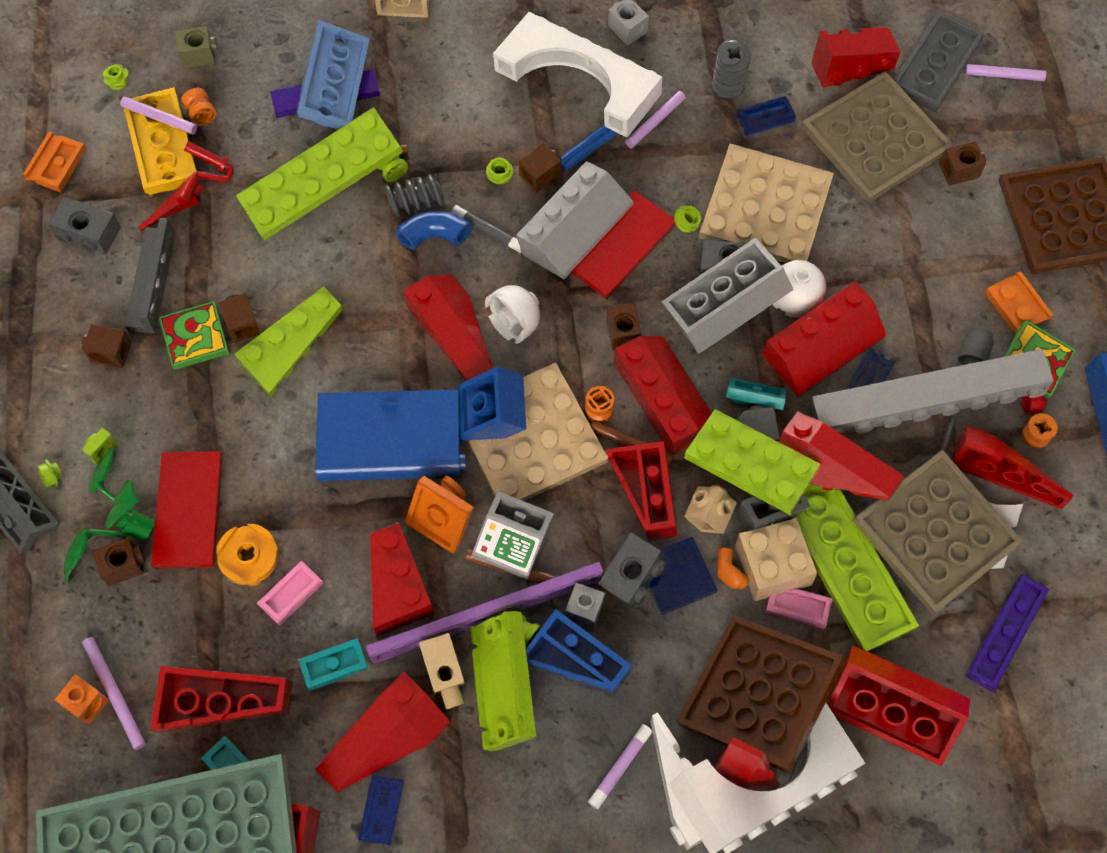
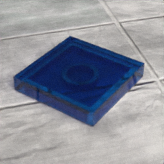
M693 537L660 549L667 556L664 560L666 566L659 577L652 579L648 587L661 615L717 593L718 589Z

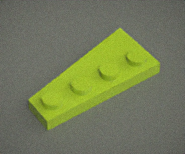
M322 287L238 350L234 355L266 393L272 397L284 378L287 379L292 373L295 364L311 350L310 346L313 342L324 334L342 312V305L325 287Z

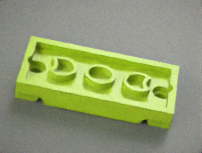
M504 611L501 615L470 627L472 644L476 645V648L472 650L479 724L485 729L482 732L483 750L498 751L536 737L522 613Z

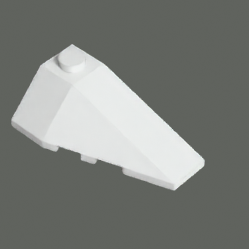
M656 713L652 715L650 723L670 820L673 824L670 831L679 846L684 844L686 849L689 850L701 843L702 840L668 784L682 772L693 766L685 757L680 759L678 756L680 747L660 715Z

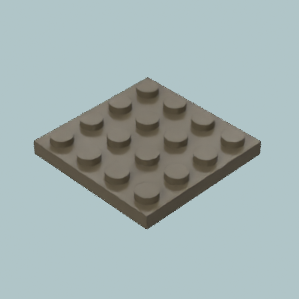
M886 71L805 119L801 125L804 132L867 203H870L943 156L945 149L954 146Z
M943 450L905 478L890 500L878 499L852 520L932 616L1023 543V540Z

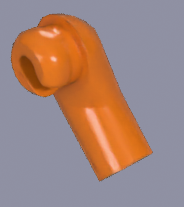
M719 548L717 560L718 578L732 589L745 588L748 584V577L732 565L733 550L730 548Z

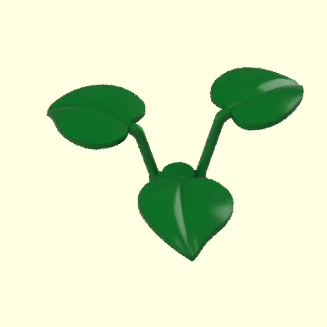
M111 447L96 466L90 479L88 492L93 494L98 489L113 501V508L107 516L105 528L110 529L117 521L116 527L121 529L120 531L81 529L72 541L65 557L64 577L68 583H70V573L82 557L87 541L93 535L116 536L126 539L127 535L145 541L154 524V519L142 515L132 508L139 503V500L134 492V485L131 480H127L116 496L104 487V478L107 476L112 458L116 454L115 450Z

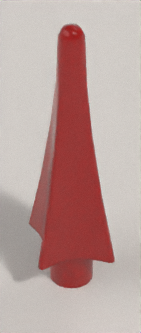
M183 182L149 218L139 225L138 229L144 231L146 227L149 228L158 223L159 218H167L200 203L196 196L204 191L203 187L198 182L188 203L182 205L177 201V197L185 183Z

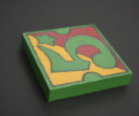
M214 301L159 317L171 365L174 370L230 354Z
M1026 320L1021 324L1005 356L1039 349L1044 350L1054 380L1046 394H1044V397L1047 399L1052 396L1075 349Z

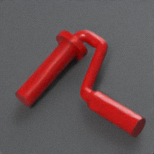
M190 141L187 142L184 151L219 168L218 172L221 174L224 169L227 172L225 176L198 171L193 172L192 175L188 176L177 197V201L182 205L188 203L198 183V178L229 182L234 174L233 166L227 163L230 157L225 156L223 159Z

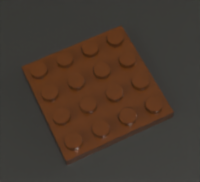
M1105 157L1002 174L998 181L1032 274L1107 261V162Z
M733 615L676 722L680 727L726 747L734 737L764 752L770 766L790 774L846 660L842 655Z

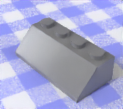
M586 161L516 234L522 255L565 279L634 205L633 200L607 171Z
M755 237L670 295L662 303L696 352L700 354L794 289L784 268Z

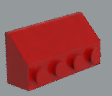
M854 281L768 339L762 356L796 396L799 397L885 338L886 332L874 301Z
M639 336L615 348L614 364L657 435L661 441H664L667 451L676 454L688 448L712 413L663 336Z
M853 645L833 687L827 705L836 718L942 766L969 717L970 698Z

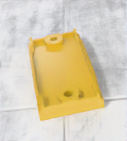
M174 87L130 98L184 119ZM124 108L145 193L151 197L153 196L152 194L178 189L183 182H186L188 176L197 171L194 156L184 151L189 141L188 133Z

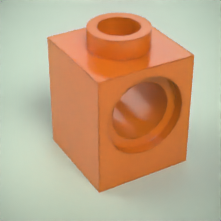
M75 674L54 700L80 720L90 725L110 699Z

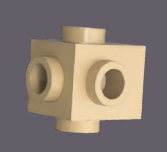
M711 485V487L698 486L684 517L701 532L724 534L737 502L728 495V491L719 485Z

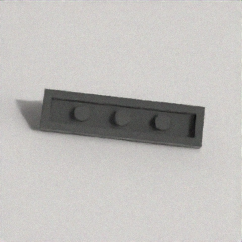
M159 218L157 228H145L125 322L127 331L156 333L175 240V233L168 218Z
M0 450V474L9 477L12 481V484L0 481V529L18 552L22 554L31 550L37 537L57 531L60 524ZM13 494L24 497L29 504L25 505L16 502L12 497ZM30 515L42 519L45 524L36 527L29 518Z

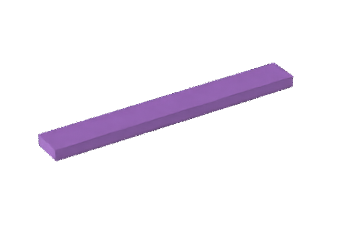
M600 562L367 645L369 657L372 663L376 664L420 648L419 642L447 633L453 636L469 630L471 626H476L492 617L501 615L504 611L519 612L571 593L575 583L587 587L599 583L603 577V569Z

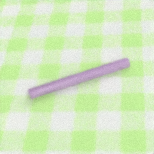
M94 637L86 638L82 641V644L133 749L138 750L146 745L142 734Z

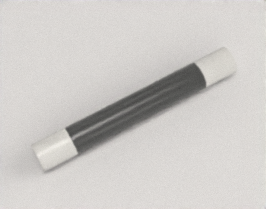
M455 205L451 213L464 218L474 228L522 253L517 238L458 205Z

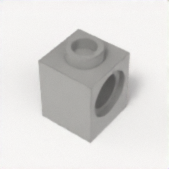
M622 0L611 6L608 14V27L627 46L647 33L649 16L633 0Z
M575 583L565 610V616L579 626L594 630L604 603L605 593Z

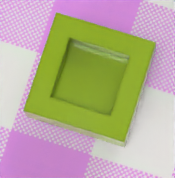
M101 428L87 439L82 450L93 463L98 465L109 448L115 449L119 444L108 431Z

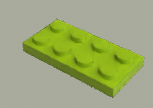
M714 409L686 450L684 459L789 515L795 509L820 467L818 462Z

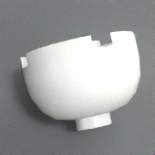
M794 260L783 264L782 267L794 290L773 303V306L776 309L779 307L789 317L801 318L822 304L826 295V280L823 273L810 262Z
M507 285L486 297L485 308L490 306L493 313L488 317L496 330L508 341L514 338L516 339L515 343L518 344L536 330L540 321V310L538 306L539 301L532 292H528L520 286Z

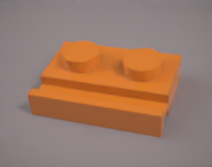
M49 131L24 171L23 176L27 181L32 180L38 185L61 193L87 149L84 143L61 135L56 136L53 132Z
M1021 271L988 287L984 293L1015 336L1024 321L1027 320L1035 326H1039L1042 322L1050 320L1053 316V313Z

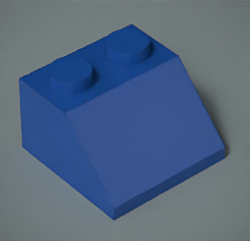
M497 366L458 385L460 440L503 439L526 430L523 375Z

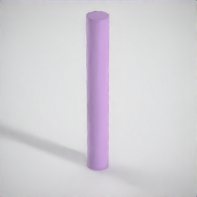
M966 64L965 75L1045 81L1046 71L974 64Z
M678 91L625 140L626 145L632 149L686 99L685 94L682 91Z
M125 96L121 99V107L190 134H195L197 130V124Z

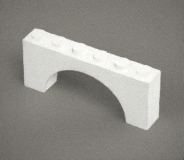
M531 12L526 14L493 53L495 71L516 82L523 75L534 69L551 65L575 67L593 75L604 85L610 96V100L604 109L605 127L625 137L630 135L662 94V76L656 72L647 70L635 64L632 60L625 59L611 50L602 48L587 38H582L566 28L559 27L547 21L544 17L537 16Z
M825 703L784 787L772 791L744 789L720 775L708 759L685 770L668 785L708 852L717 853L723 849L725 853H731L743 845L741 838L747 835L750 840L756 838L768 830L765 826L766 823L771 821L776 826L791 816L788 810L795 808L798 813L814 803L811 798L812 796L817 794L819 799L836 790L834 783L839 781L843 786L858 777L855 770L864 765L865 762L827 703Z

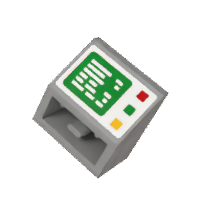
M498 491L486 515L471 557L528 579L549 532L554 513Z

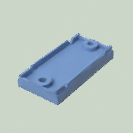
M321 20L318 21L299 96L297 118L300 119L301 117L336 130L352 121L370 38Z

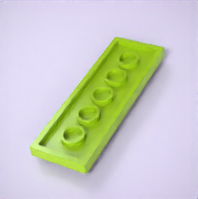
M373 107L240 192L236 197L261 237L267 240L398 156L403 150Z
M810 484L804 493L810 507L794 518L798 521L816 571L831 598H833L832 600L859 648L870 652L916 630L919 624L878 553L852 522L856 515L841 489L833 488L832 491L822 490V486Z

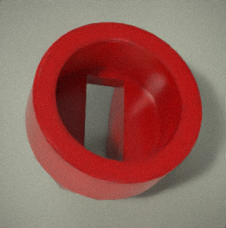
M1044 395L1037 398L1022 397V409L1026 415L1039 414L1047 405Z

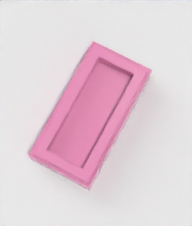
M301 560L257 604L280 626L324 583Z
M791 589L783 594L777 595L776 593L769 596L765 613L825 629L833 598L800 589Z

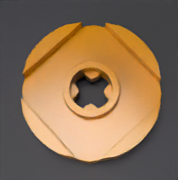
M247 524V526L234 527L227 531L217 545L216 554L218 556L219 568L226 578L236 584L256 586L274 571L278 562L279 549L268 530L256 524ZM250 548H253L254 557L251 560L242 561L241 551L243 549L249 551Z

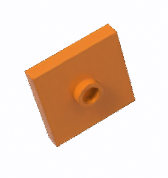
M423 476L417 483L404 523L454 554L460 547L474 507Z

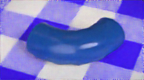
M430 210L413 215L394 230L397 239L410 250H415L422 242L431 238H442L454 246H459L469 236L472 224L451 212Z

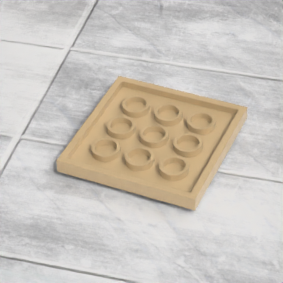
M729 144L699 233V238L708 240L717 238L725 242L739 243L750 242L756 237L779 262L807 261L834 173Z
M556 363L523 377L526 430L503 439L467 441L494 496L499 491L526 501L608 463L607 455Z

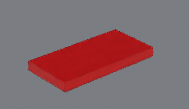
M635 190L628 195L633 200L634 205L571 271L574 276L605 299H608L676 226L673 217Z
M162 452L151 563L153 568H214L223 457L221 452Z

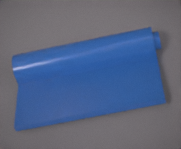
M459 390L318 393L315 465L317 481L421 479L423 476L428 479L444 478L445 476L460 478V472H466V455L460 454Z

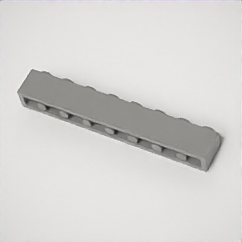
M1039 349L812 396L810 408L814 419L825 423L841 435L854 431L857 434L871 431L873 427L884 425L886 428L900 425L902 421L913 419L914 422H920L929 419L931 415L942 413L943 416H949L958 413L960 409L971 407L972 410H978L994 402L1000 401V404H1008L1023 396L1037 398L1046 394L1054 380L1044 350Z

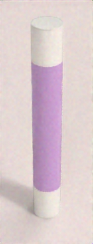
M641 725L589 799L588 803L598 810L653 732L648 726Z

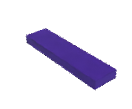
M374 69L363 71L357 101L380 96ZM302 85L270 91L276 118L297 113Z
M1024 574L1018 577L968 668L965 677L990 692L996 690L1049 591L1047 587Z

